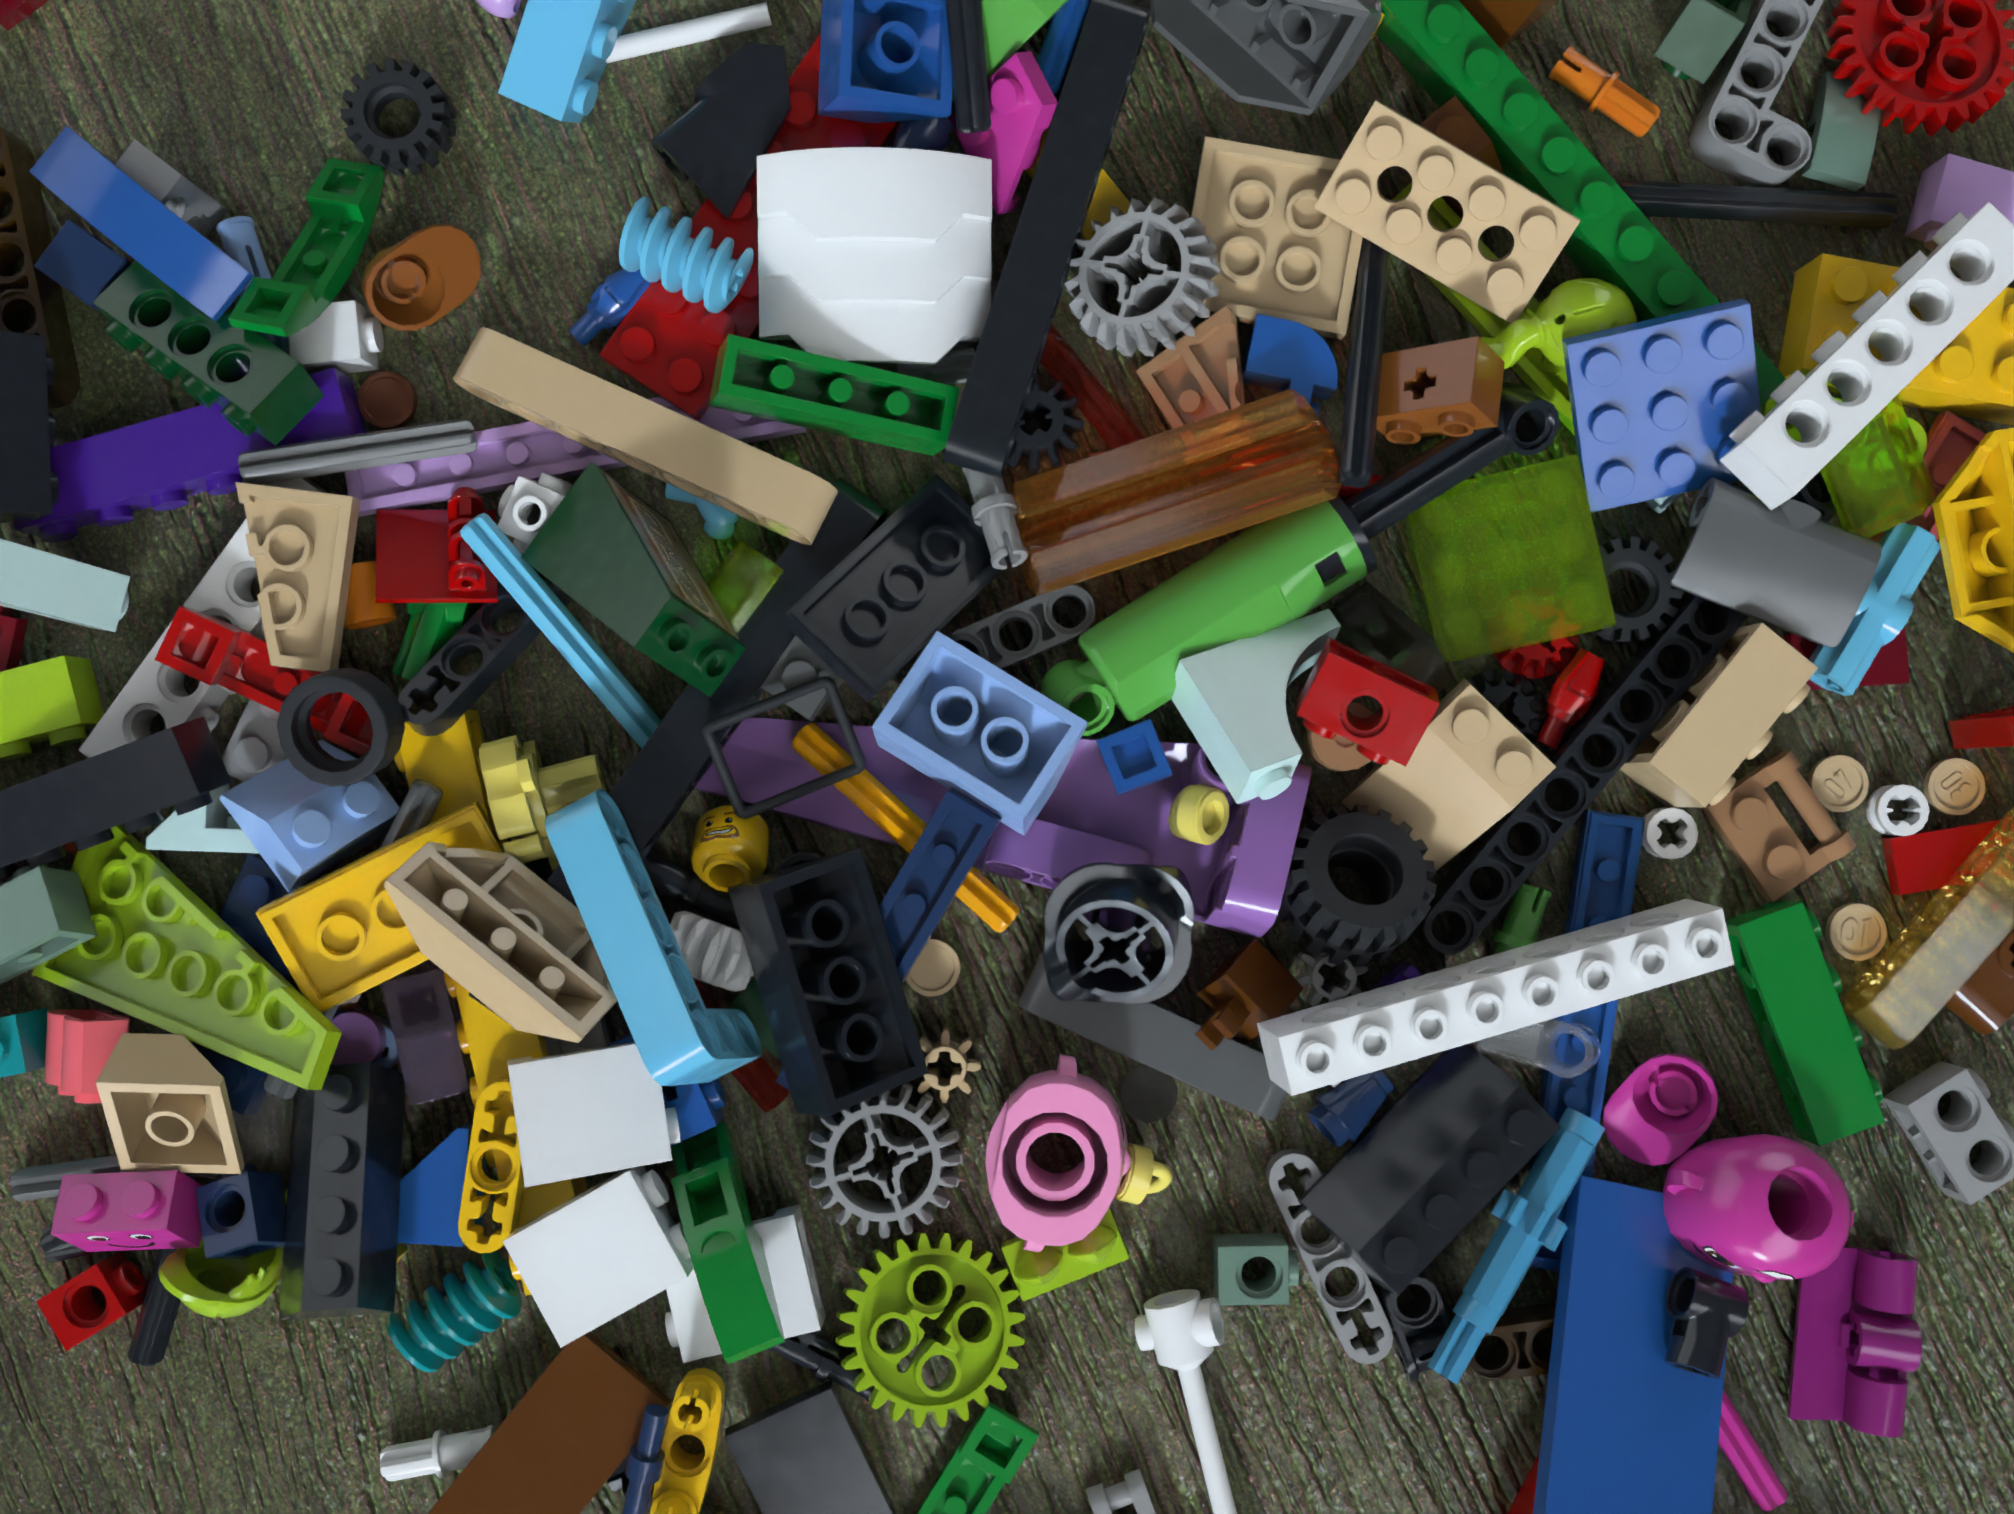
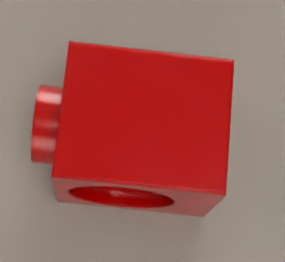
M122 1251L88 1268L37 1300L36 1303L64 1349L68 1351L142 1306L146 1294L145 1279L140 1269L133 1262L127 1261ZM93 1286L99 1288L105 1295L106 1308L100 1307L94 1301L92 1295Z

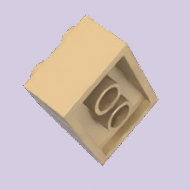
M1464 678L1440 701L1439 707L1406 767L1393 760H1390L1387 765L1378 763L1341 799V802L1350 811H1352L1355 804L1368 805L1369 813L1377 815L1379 810L1383 809L1392 813L1390 821L1398 826L1405 821L1413 828L1409 836L1414 841L1422 839L1428 848L1423 859L1433 861L1435 871H1437L1514 809L1556 766Z

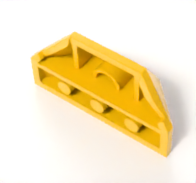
M2014 428L1992 431L1984 436L1934 500L1932 507L1954 619L2014 653Z

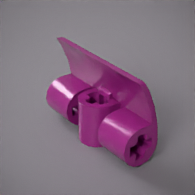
M1844 1246L1839 1257L1826 1269L1812 1276L1799 1278L1787 1415L1791 1420L1844 1421L1851 1428L1871 1435L1882 1437H1901L1903 1435L1908 1388L1906 1380L1907 1371L1915 1372L1918 1369L1922 1355L1921 1331L1916 1320L1912 1319L1915 1307L1919 1261L1917 1258L1887 1250Z

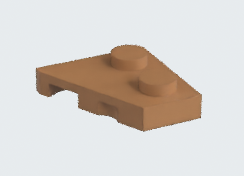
M1225 305L1210 316V318H1207L1195 327V336L1184 335L1177 340L1176 350H1168L1166 348L1136 370V373L1194 463L1201 468L1249 434L1237 318L1232 309Z

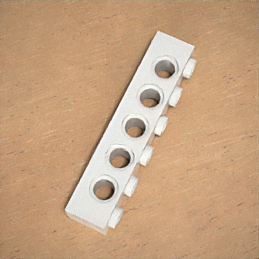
M1990 202L1969 218L1961 211L1953 216L1931 237L1938 247L1928 257L1921 251H1918L1891 276L1898 286L1888 296L1878 290L1851 315L1858 325L1847 336L1840 330H1837L1811 354V357L1818 364L1806 376L1799 370H1796L1771 393L1770 397L1777 404L1765 416L1758 410H1755L1730 433L1729 437L1736 444L1720 461L1771 511L1795 496L2014 280V225ZM1950 267L1954 268L1959 273L1962 280L1958 279L1952 273ZM1909 305L1919 311L1922 321L1912 314ZM1868 344L1873 345L1879 350L1882 361L1876 359L1871 354ZM1827 383L1832 384L1840 391L1842 402L1831 396ZM1785 422L1794 425L1799 430L1802 443L1795 441L1789 436Z
M307 477L272 482L270 484L273 487L328 493ZM246 518L183 606L224 622L230 620L232 625L265 638L259 602H255L251 595V584L258 575L254 557L249 555L245 535L249 534ZM170 623L78 751L90 758L151 735V722L159 713L164 718L166 729L204 717L210 732H212L219 721L218 709L229 694L233 695L236 692L218 684L210 686L200 681L197 690L189 695L184 687V677L186 674L154 660L171 625Z

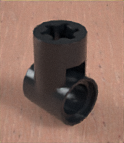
M1684 1267L1675 1273L1666 1293V1310L1669 1316L1674 1318L1665 1363L1690 1373L1719 1379L1728 1338L1734 1337L1740 1332L1746 1321L1749 1308L1748 1294L1742 1287L1692 1268Z

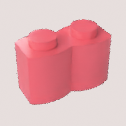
M98 1008L48 1010L44 1082L58 1086L57 1094L74 1096V1102L101 1103L96 1081L122 1033H130V1017L112 1014L110 1010Z

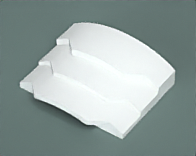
M885 147L819 148L757 156L760 340H793L805 352L852 363L935 365L958 342L980 341L991 307V159L943 151Z

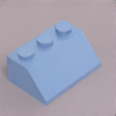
M936 631L873 724L872 730L879 747L945 788L950 789L953 787L1000 816L1002 818L1000 822L1025 836L1055 790L1088 722L941 632Z

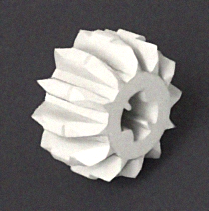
M681 911L674 913L670 926L692 977L729 991L745 990L750 977H754V972L741 931L691 912Z

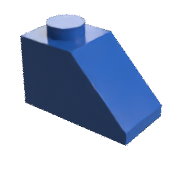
M473 1121L452 1132L401 1179L398 1243L465 1246L458 1233V1220ZM484 1155L482 1158V1169L486 1174V1158ZM479 1190L477 1191L478 1196H483L485 1194V1192ZM483 1215L475 1219V1224L483 1226Z

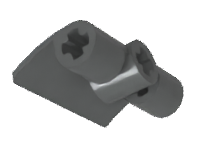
M1710 478L1702 487L1692 507L1689 526L1696 530L1670 579V584L1673 587L1812 642L1832 648L1838 646L1858 611L1879 564L1882 547L1878 542L1820 520L1821 512L1810 505L1789 499L1771 511L1754 493L1716 478Z

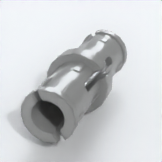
M962 467L975 503L971 508V513L975 524L982 526L993 568L1007 569L1004 558L1007 556V553L1009 554L1012 568L1022 564L1027 559L1028 553L1023 545L1014 517L1018 512L1014 496L1006 492L1002 478Z

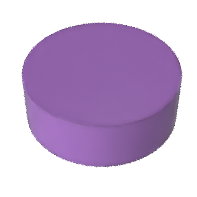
M355 1010L340 1014L331 1020L342 1032L331 1064L375 1063L381 1057L386 1046V1032L377 1017L365 1011Z

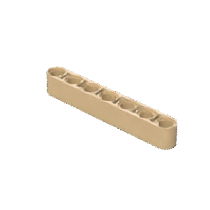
M479 328L453 377L454 382L482 400L805 545H812L838 493L833 485L809 471L489 328Z

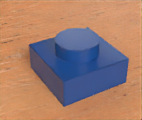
M1151 719L1096 740L1118 797L1173 776Z

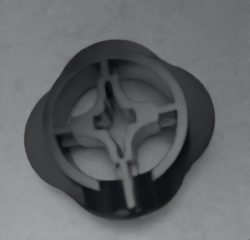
M1107 862L1086 864L1067 873L1053 888L1044 914L1045 943L1043 947V961L1048 986L1053 995L1059 1000L1069 1003L1089 1001L1143 1004L1160 999L1174 990L1185 976L1192 955L1191 933L1194 921V902L1190 884L1185 874L1179 868L1172 865L1155 866ZM1077 918L1086 926L1084 932L1090 937L1086 941L1082 939L1076 929L1074 921ZM1153 926L1160 933L1164 943L1159 949L1150 942L1152 936L1148 933V930Z

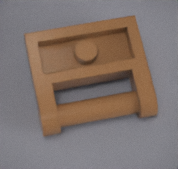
M1791 749L1774 755L1735 782L1731 791L1716 805L1711 806L1708 804L1706 808L1699 807L1764 901L1774 902L1821 868L1847 855L1857 846V843L1847 829L1840 830L1798 771L1797 768L1801 763ZM1773 782H1778L1819 841L1809 850H1806L1764 790Z

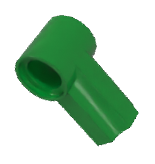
M408 603L407 609L411 618L392 673L411 680L479 610L482 603ZM447 678L440 682L442 686L446 684Z

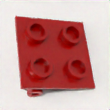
M460 487L454 491V494L448 499V510L377 509L376 603L498 602L497 578L460 534L464 525L482 513L489 515L496 523L495 510H484L482 498L470 487Z

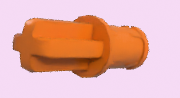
M1570 45L1564 52L1563 59H1559L1548 78L1557 81L1589 103V112L1593 113L1597 109L1635 136L1643 137L1658 119L1661 112L1659 107L1620 81L1618 78L1621 73L1617 70L1611 75Z

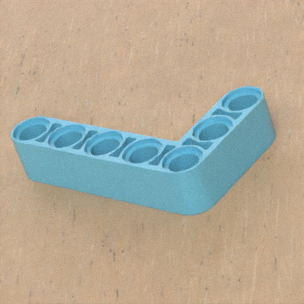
M598 789L547 816L545 819V829L641 1058L653 1079L662 1086L709 1083L759 1058L762 1055L759 1035L749 1017L742 1010L706 1009L623 815L613 798L603 789Z

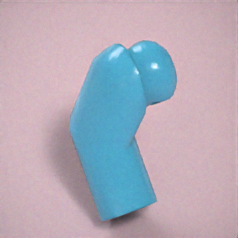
M666 483V499L695 504L701 516L706 520L703 529L709 537L723 540L734 534V523L739 520L738 515Z

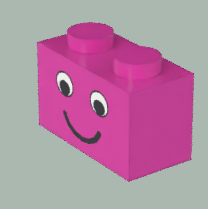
M178 1170L63 1175L51 1235L86 1252L199 1248L202 1229L196 1188L203 1185Z

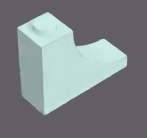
M0 539V606L88 628L116 632L118 621L123 618L128 608L129 594L127 588L130 576Z
M1330 609L1294 620L1256 637L1239 639L1179 660L1175 672L1176 688L1172 701L1237 805L1256 797H1260L1262 800L1271 799L1285 791L1292 782L1291 777L1302 756V751L1289 725L1286 711V688L1302 672L1315 665L1328 638L1335 640L1341 625Z

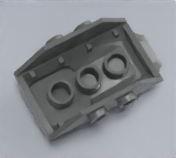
M1150 0L1152 26L1235 101L1305 115H1311L1353 69L1378 27L1382 16L1380 0Z

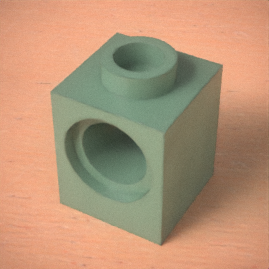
M1281 1233L1212 1234L1213 1293L1219 1306L1289 1305V1286H1298L1299 1264L1296 1250H1288V1244ZM1259 1256L1270 1260L1269 1271L1263 1278L1251 1281L1241 1276L1242 1267L1249 1259Z

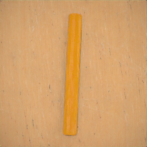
M810 722L802 727L792 740L793 749L823 776L854 763L852 756L815 723ZM864 768L861 773L833 784L909 854L911 853L927 824ZM974 866L956 894L963 903L993 930L999 933L1009 927L1020 911L1019 907Z

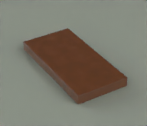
M588 1332L564 1346L428 1514H580L627 1457L631 1447L638 1443L645 1407L650 1404H659L667 1408L672 1400L594 1334Z

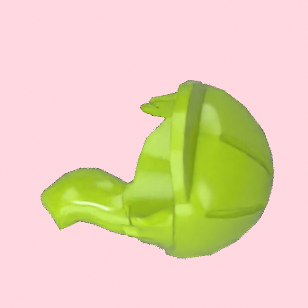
M1577 278L1567 280L1554 288L1550 295L1540 302L1535 315L1531 319L1516 320L1496 337H1481V339L1505 362L1504 370L1512 367L1532 347L1539 348L1555 366L1566 368L1562 339L1636 323L1637 317L1631 300L1618 286L1598 278Z
M287 1188L286 1191H285L286 1205H287V1191H288V1188ZM201 1236L199 1248H178L174 1253L167 1256L158 1274L163 1286L192 1311L215 1319L217 1317L224 1319L241 1316L262 1305L276 1288L283 1264L284 1246L244 1259H214L205 1257L203 1236Z

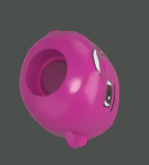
M1768 1134L1713 1139L1699 1144L1674 1160L1667 1171L1663 1187L1664 1215L1670 1232L1683 1248L1717 1269L1738 1275L1753 1276L1762 1283H1770L1775 1281V1279L1793 1280L1804 1278L1826 1269L1839 1257L1848 1240L1850 1227L1854 1223V1211H1851V1201L1843 1179L1826 1159L1806 1145L1783 1136Z

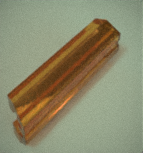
M1289 389L1015 482L1012 496L1015 498L1017 513L1014 517L1023 545L1028 553L1027 559L1021 564L1025 583L1036 596L1337 498L1342 484L1338 480L1339 462L1334 452L1335 448L1330 433L1306 398L1295 390Z

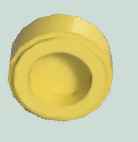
M1201 784L1189 785L1177 794L1170 807L1168 816L1169 830L1174 836L1203 845L1213 844L1223 835L1227 827L1229 803L1221 789Z
M1128 1143L1127 1151L1130 1154L1131 1165L1127 1173L1122 1176L1115 1198L1119 1201L1138 1205L1143 1201L1146 1194L1160 1192L1170 1184L1173 1175L1167 1165L1154 1161L1152 1149Z

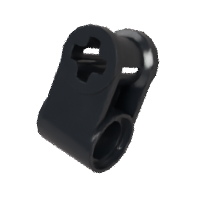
M1424 1271L1410 1283L1421 1286L1419 1296L1410 1304H1398L1396 1302V1295L1377 1284L1378 1295L1392 1329L1393 1344L1397 1356L1411 1384L1419 1381V1374L1432 1370L1427 1365L1451 1324L1440 1293Z

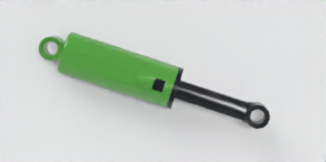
M1504 382L1502 383L1498 427L1474 430L1471 435L1464 437L1447 436L1345 502L1330 486L1323 482L1319 483L1082 633L1078 639V645L1086 662L1078 659H1069L1055 664L1047 671L1042 681L1041 693L1088 722L1082 736H1090L1101 731L1110 722L1115 707L1129 722L1141 719L1172 699L1176 688L1175 672L1179 660L1239 639L1256 637L1299 619L1377 569L1376 558L1368 540L1501 456H1508L1514 451L1521 455H1534L1543 451L1552 443L1557 435L1560 424L1557 409L1552 403L1518 383ZM1084 693L1078 700L1072 702L1077 695Z

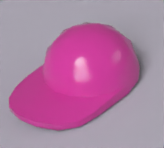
M1683 1053L1658 1054L1649 1058L1627 1077L1607 1102L1604 1108L1603 1126L1608 1139L1620 1153L1635 1162L1651 1166L1671 1163L1694 1144L1709 1128L1716 1116L1718 1092L1714 1078L1701 1062Z

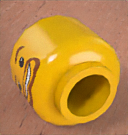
M732 805L719 806L708 810L698 820L691 851L693 871L703 882L723 892H729L728 887L762 876L768 859L770 842L768 825L760 815L747 819L740 818L734 812Z

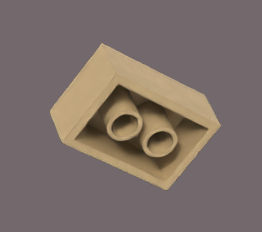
M1762 622L1738 628L1623 764L1620 770L1666 807L1706 808L1708 804L1711 806L1716 805L1733 788L1736 778L1732 774L1744 759H1753L1768 745L1773 737V732L1769 728L1781 713H1790L1806 698L1810 691V686L1806 682L1818 667Z

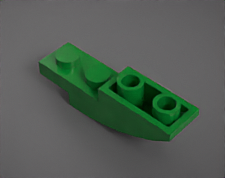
M723 1121L715 1127L671 1146L677 1176L671 1179L685 1239L701 1294L724 1360L731 1364L785 1342L762 1239L753 1227L732 1132Z

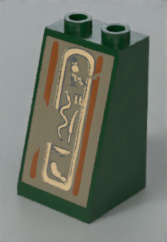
M590 462L524 551L521 558L634 648L711 697L745 651L744 644L671 521L597 465Z

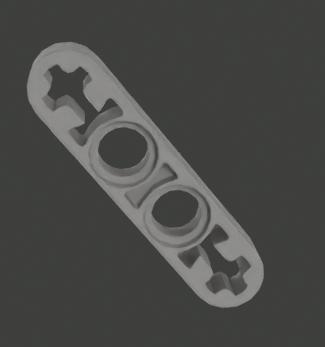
M1292 1148L1280 1150L1271 1157L1266 1166L1265 1176L1267 1185L1334 1332L1350 1358L1364 1364L1379 1362L1387 1356L1392 1348L1393 1334L1366 1272L1331 1235L1325 1242L1320 1244H1310L1303 1240L1301 1227L1304 1220L1311 1214L1302 1204H1299L1294 1191L1288 1184H1278V1180L1285 1176L1283 1166L1287 1163H1293L1298 1170L1307 1168L1308 1173L1300 1177L1305 1192L1322 1175L1309 1155L1301 1150ZM1300 1205L1292 1213L1289 1212V1206ZM1336 1267H1348L1356 1275V1285L1352 1292L1341 1297L1328 1293L1325 1287L1328 1273ZM1368 1298V1300H1369V1303H1368V1304H1366V1305H1360L1361 1303L1364 1302L1365 1299ZM1358 1306L1367 1325L1370 1328L1379 1327L1378 1330L1372 1333L1374 1341L1372 1345L1364 1347L1359 1340L1350 1341L1358 1333L1347 1310L1355 1309ZM1345 1311L1339 1318L1337 1317V1312Z

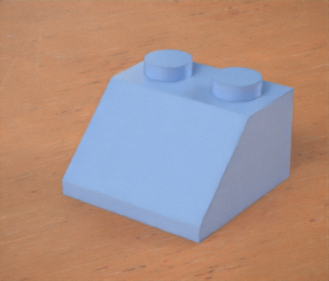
M323 740L318 741L321 748L335 759L342 761L357 759ZM288 758L226 791L219 798L288 893L387 835L400 809L375 774L352 785L332 787L311 781L295 769Z

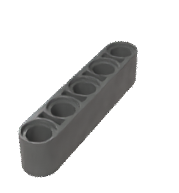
M1040 952L1017 1003L1019 1007L1271 1121L1276 1120L1287 1092L1270 1080L1262 1049L1248 1043L1244 1044L1235 1037L1229 1040L1225 1037L1211 1051L1195 1035L1202 1026V1022L1155 1001L1143 1004L1089 1001L1069 1003L1061 1001L1053 995L1048 986L1043 952Z

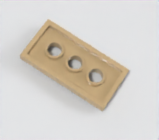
M1375 100L1313 207L1509 323L1519 318L1580 222V218L1378 100ZM1392 166L1406 169L1412 178L1410 193L1400 200L1385 198L1378 188L1379 175L1385 169ZM1442 196H1451L1457 199L1463 208L1461 221L1458 225L1448 230L1436 228L1428 218L1429 206L1435 199ZM1492 226L1507 228L1514 238L1511 251L1499 259H1490L1484 256L1478 247L1480 235Z

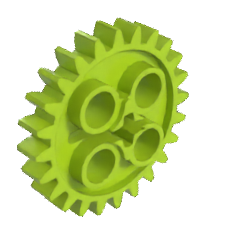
M916 1232L914 1249L910 1250L901 1238H894L893 1248L895 1256L889 1258L883 1252L875 1249L872 1253L878 1268L873 1273L859 1266L855 1269L859 1278L865 1283L861 1290L854 1288H844L843 1293L854 1301L855 1305L853 1310L837 1312L836 1317L850 1324L851 1331L837 1336L836 1343L845 1347H853L854 1352L843 1359L841 1365L845 1370L858 1368L862 1370L852 1383L853 1388L857 1392L866 1390L871 1386L875 1387L868 1402L872 1408L876 1410L888 1399L891 1400L889 1417L895 1422L903 1416L907 1408L910 1409L911 1422L916 1428L922 1427L927 1412L932 1413L935 1423L940 1428L946 1427L949 1409H953L963 1421L969 1420L967 1402L973 1399L986 1408L989 1400L984 1390L988 1385L1003 1391L1007 1388L1003 1379L997 1374L1000 1368L1017 1369L1019 1366L1006 1353L1008 1347L1020 1346L1025 1343V1339L1010 1333V1326L1025 1320V1314L1008 1310L1007 1306L1020 1293L1014 1288L1000 1289L999 1285L1009 1273L1006 1268L999 1267L989 1272L986 1270L993 1255L991 1252L983 1250L973 1259L970 1258L972 1241L963 1238L953 1251L951 1250L950 1234L945 1232L939 1233L934 1247L930 1246L926 1233ZM933 1270L940 1282L939 1290L933 1299L927 1302H918L913 1293V1283L921 1272ZM962 1285L964 1292L961 1297L943 1312L944 1307L952 1296V1291L956 1286ZM978 1307L984 1318L983 1326L976 1336L963 1338L959 1333L958 1320L966 1309ZM925 1316L932 1320L940 1316L936 1325L942 1332L936 1340L928 1336L922 1340L925 1332L919 1324ZM890 1318H898L904 1328L901 1342L892 1349H881L876 1340V1333L880 1324ZM918 1345L909 1362V1366L905 1371L898 1372L897 1365L900 1360L906 1357ZM944 1355L948 1363V1373L945 1379L940 1384L934 1386L925 1385L921 1376L925 1362L930 1357Z

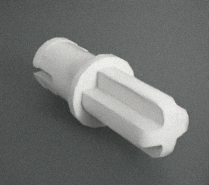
M489 1425L485 1428L448 1435L444 1430H437L432 1438L386 1446L380 1453L381 1475L388 1481H397L436 1473L438 1478H447L450 1471L465 1468L496 1431L497 1427L496 1425Z

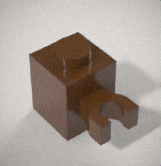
M1255 938L1227 957L1196 993L1214 1013L1202 1024L1195 1035L1211 1051L1225 1037L1229 1040L1236 1035L1245 1044L1259 1035L1257 1023L1294 1013L1290 1006L1304 988Z

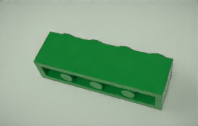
M728 334L718 350L709 406L934 456L946 448L955 417L960 387Z
M1779 899L1725 919L1734 960L1733 967L1796 1136L1820 1147L1885 1123L1879 1104L1883 1102L1882 1090L1874 1075L1866 1070L1858 1050L1863 1046L1862 1037L1854 1021L1849 1016H1845L1838 997L1842 993V984L1834 967L1829 962H1825L1818 943V940L1822 938V932L1814 913L1805 907L1801 901Z

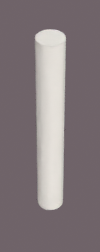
M767 2L617 36L614 49L606 59V63L771 26Z

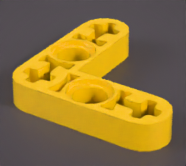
M502 1078L485 1087L479 1094L475 1104L458 1220V1233L462 1242L470 1250L478 1253H492L504 1246L502 1241L517 1229L524 1178L518 1135L516 1140L506 1136L486 1137V1131L493 1133L500 1128L501 1110L493 1108L492 1101L500 1098L507 1091L510 1092V1102L513 1103L510 1078ZM514 1113L506 1120L504 1135L517 1134ZM499 1149L509 1155L512 1161V1171L507 1179L496 1181L490 1179L484 1173L482 1158L486 1151ZM478 1190L487 1194L508 1193V1199L501 1196L494 1202L492 1218L493 1221L502 1223V1228L497 1229L490 1238L484 1236L483 1226L475 1224V1219L487 1211L490 1195L478 1196Z

